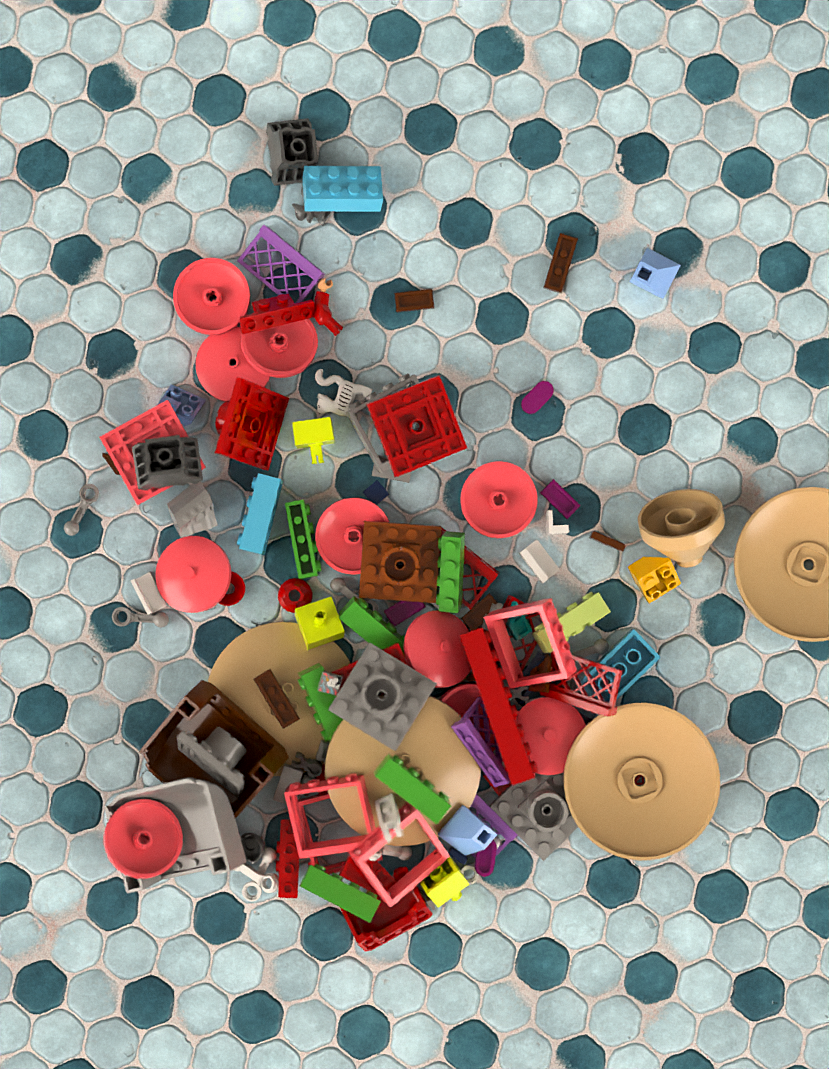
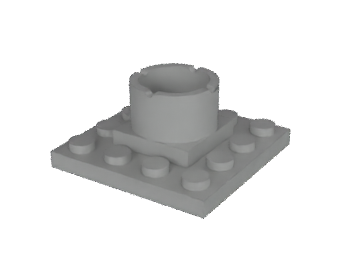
M369 643L328 710L396 751L437 683ZM379 693H385V698L379 699Z
M217 727L206 741H202L200 745L197 743V738L190 732L185 734L182 731L177 737L178 750L236 797H239L244 788L243 775L237 770H233V768L246 754L247 750L235 738H231V735L220 727Z
M564 772L557 775H540L535 773L536 777L513 786L511 784L489 805L543 861L578 827L572 818L565 799Z

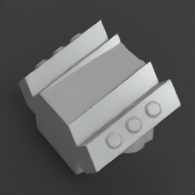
M202 482L191 484L167 503L169 513L180 538L218 526L213 510V502Z

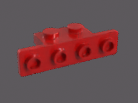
M280 294L276 297L254 301L252 306L255 313L240 317L242 334H247L314 318L313 300L294 303L289 294Z
M282 819L280 841H277L276 852L280 853V859L276 861V872H279L278 897L297 898L299 853L291 820Z

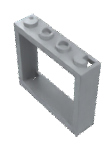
M408 373L398 378L400 382L395 385L392 382L382 387V392L376 394V392L371 393L365 397L366 401L361 404L359 401L349 406L350 410L346 412L379 473H383L391 468L388 459L383 462L380 461L355 414L367 408L368 403L388 396L409 383L411 386L420 383L415 374L411 376Z

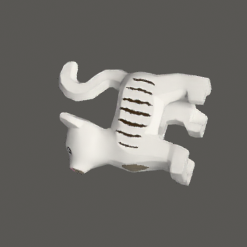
M322 369L317 370L315 374V380L321 386H329L333 383L339 385L335 400L326 395L318 394L317 412L321 415L332 412L338 416L348 417L346 412L350 410L349 406L353 404L354 400L363 403L366 401L365 397L370 395L373 390L364 385L349 382L338 375H332L324 379L322 377ZM358 412L355 415L358 421H360L362 415Z

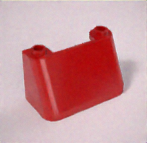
M406 866L404 868L399 867L393 871L392 877L398 882L409 872V869ZM417 885L391 908L380 896H377L376 899L381 902L370 923L340 908L357 944L365 952L378 948L432 916V912Z

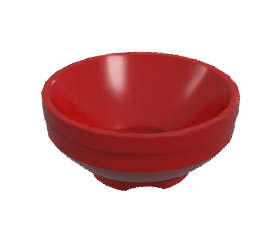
M231 571L230 583L234 585L235 590L232 594H225L219 604L231 606L242 600L246 587L243 578L239 574Z
M299 578L285 581L278 591L280 605L291 613H295L296 608L310 604L313 599L310 585ZM298 590L300 592V599L298 601L290 600V591Z

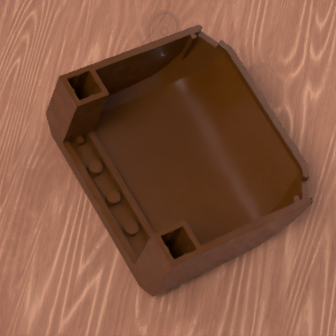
M203 680L183 697L139 751L147 762L145 765L148 771L163 784L193 778L206 780L220 787L228 797L235 819L289 759L286 749L215 685ZM217 727H220L228 732L231 738H235L247 750L246 754L233 768V770L235 769L243 775L244 788L239 797H236L178 750L177 737L182 731L185 734L190 732L197 738V743L200 745L202 741H206Z

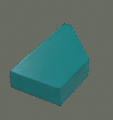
M513 601L511 606L518 605L516 601ZM524 615L507 619L506 625L515 641H519L533 631Z

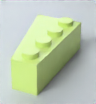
M591 591L582 597L583 601L579 604L574 602L566 607L568 611L563 614L557 613L558 619L563 626L566 641L569 640L570 636L573 637L582 632L587 625L594 624L611 612L599 592L593 594ZM541 623L534 628L535 632L532 633V636L543 653H551L553 649L544 623Z

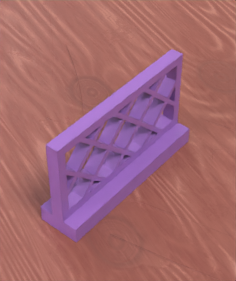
M263 225L259 230L260 232L237 262L277 295L283 294L282 291H286V294H289L291 290H299L300 298L296 303H300L306 298L317 282L323 278L325 273L272 229ZM261 237L267 241L268 250L258 251L257 242ZM279 251L282 253V262L272 263L271 252ZM268 252L269 263L259 264L258 253ZM248 254H255L256 265H248L243 260ZM294 263L297 267V274L287 275L286 264ZM283 264L284 275L274 276L273 265ZM270 266L271 277H262L259 267ZM308 275L313 279L309 286L301 287L300 276ZM297 276L299 287L288 288L287 277ZM284 278L285 289H277L274 279Z
M481 696L477 697L460 721L455 722L451 728L494 787L508 784L510 778L507 770L502 766L504 761L501 758V752L495 735V743L490 742V733L494 734V732L489 728V718ZM479 705H480V706L482 707V709H483V715H480V714H479V710H478V706H479ZM470 717H473L474 725L469 720ZM479 718L483 719L484 728H480ZM480 732H484L485 741L480 735ZM491 747H495V755L492 752Z
M476 794L470 807H474L476 815L479 817L480 813L484 817L481 819L488 821L490 827L492 828L493 826L498 831L496 834H501L506 839L496 851L497 856L518 835ZM476 853L471 854L474 858L476 857Z

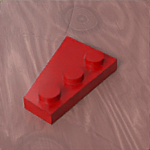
M349 854L339 875L378 895ZM367 859L365 861L386 891L397 882L377 860L371 861Z

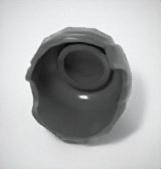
M255 833L241 835L240 838L246 861L253 864L260 860L265 851L263 839Z

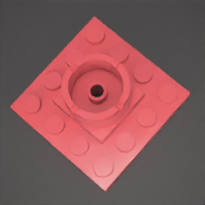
M169 400L160 403L100 436L103 445L137 505L172 486L161 489L151 488L147 491L138 489L132 447L138 443H146V439L180 435V438L189 437ZM200 458L201 469L203 470L206 467L202 459Z

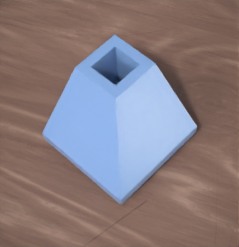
M646 248L629 282L664 299L681 265Z
M171 384L157 405L169 400L183 426H186L193 422L206 399Z
M464 805L457 810L438 833L442 839L465 856L484 850L497 836L489 824Z

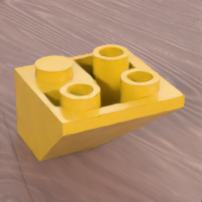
M642 557L628 566L633 580L648 603L653 602L681 584L670 558Z

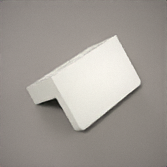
M552 510L546 511V535L569 533V525H553Z
M535 540L519 553L541 583L546 582L560 570L538 540Z
M151 572L131 580L148 615H152L168 606L160 595Z

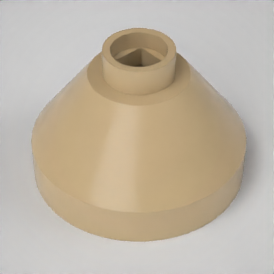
M683 489L662 494L648 502L638 515V525L643 541L676 561L680 567L685 568L701 563L703 555L717 538L725 524L720 499L710 492L697 489Z

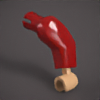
M323 278L317 283L320 291H316L314 299V318L319 325L326 326L336 336L340 333L339 329H343V326L332 317V312L328 307L330 294L326 293V290L332 287L333 282L329 280L325 284L326 278Z

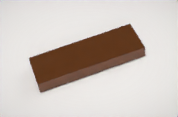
M562 233L559 234L543 289L562 293L578 238Z
M271 669L254 678L255 683L283 729L300 719Z

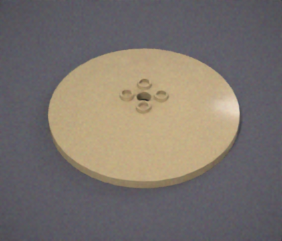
M803 487L772 497L749 517L736 543L734 575L739 593L745 605L764 626L781 636L794 640L809 642L829 640V489ZM806 559L813 562L811 570H806L803 566Z
M276 622L252 628L235 638L217 658L208 682L215 685L286 749L289 756L285 763L291 765L292 760L296 762L301 761L295 757L296 752L303 753L307 759H316L320 742L324 740L321 735V731H323L321 724L317 725L313 714H315L313 706L309 707L305 699L308 695L305 689L302 690L297 681V679H300L298 673L317 663L323 666L325 672H331L351 662L334 641L307 650L297 623ZM269 669L272 670L300 717L298 721L284 729L254 681L255 677ZM285 763L274 776H281Z
M378 695V698L384 699L386 695ZM429 696L396 751L343 719L335 730L327 749L325 779L327 780L333 776L343 778L352 773L364 775L375 827L377 828L379 820L375 806L376 800L392 793L396 798L398 809L407 803L405 799L375 777L374 774L375 769L388 754H391L393 757L394 755L399 756L404 761L403 765L408 769L410 767L414 768L422 780L428 779L435 785L434 789L439 793L443 791L450 797L449 801L452 806L437 824L421 813L434 834L439 837V831L462 805L468 809L470 808L478 790L481 768L451 728L462 717L446 703ZM357 786L328 790L332 804L341 818L357 833L367 835L368 832ZM415 819L402 830L403 836L398 837L396 835L386 845L411 846L428 842L430 839Z
M630 703L617 706L616 715L609 717L598 715L591 720L575 738L569 750L563 776L564 793L568 809L584 835L598 847L613 855L631 860H655L673 855L694 842L705 830L714 815L720 793V772L716 755L703 732L690 719L673 709L651 703ZM637 775H642L645 779L644 784L641 786H637L634 782Z

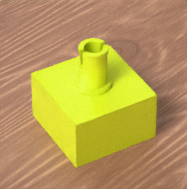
M331 417L292 422L297 449L310 447L312 464H317L316 456H318L319 464L324 463L322 446L335 443Z
M332 597L295 609V617L307 650L344 638L345 631Z
M451 856L420 882L426 894L438 908L449 899L452 901L459 900L462 896L461 890L469 885Z

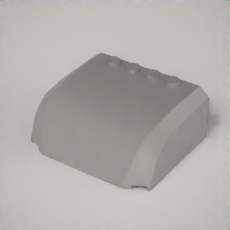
M186 778L121 793L104 808L107 820H109L118 808L130 801L138 799L154 800L162 803L175 814L182 829V849L172 867L161 875L148 879L132 878L122 873L127 893L145 890L164 879L211 870L212 875L231 872L247 862L228 797L220 787L206 780Z

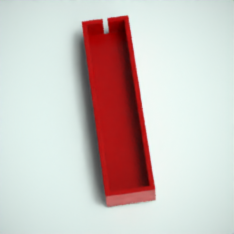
M479 628L460 635L512 786L535 778V773L538 772L535 761L531 762L529 754L532 752L529 743H524L522 735H525L522 724L517 723L518 711L515 705L511 706L509 698H512L509 686L505 687L503 683L506 677L503 669L498 668L496 661H499L496 650L491 648L490 643L493 641L489 631Z

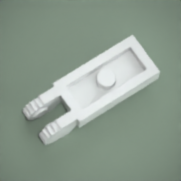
M391 793L376 800L375 806L379 825L387 842L392 841L389 831L394 828L398 837L403 836L394 795Z

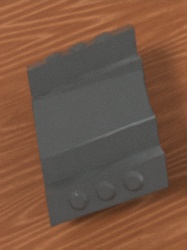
M307 118L267 123L266 133L268 135L267 146L270 153V169L272 171L271 181L274 186L303 183L304 166H316L318 163L315 129H312L311 122Z
M180 435L146 439V443H138L132 447L138 489L147 491L151 488L161 489L174 485L184 486L187 483L197 484L203 480L197 438H180Z

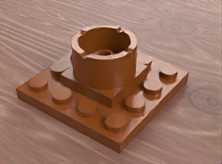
M364 520L359 598L436 603L437 563L440 553L438 541L441 538V526ZM402 561L404 565L399 567L396 563Z

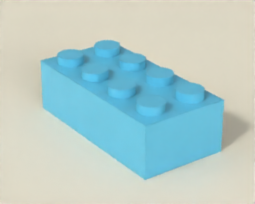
M304 166L302 179L305 211L381 212L383 203L381 166Z
M259 473L257 477L253 478L251 488L254 491L253 495L248 497L246 506L249 508L248 515L244 514L242 521L244 531L243 534H239L237 544L240 545L239 549L265 555L283 485L281 479Z
M631 629L598 663L622 670L617 694L618 699L661 657L634 629ZM594 666L588 670L592 678L599 675ZM608 672L605 674L609 684L614 682L616 673ZM585 674L579 679L582 685L589 681ZM601 677L594 681L599 691L606 687ZM591 684L584 687L589 696L595 694ZM607 689L601 695L605 701L610 702L611 695Z

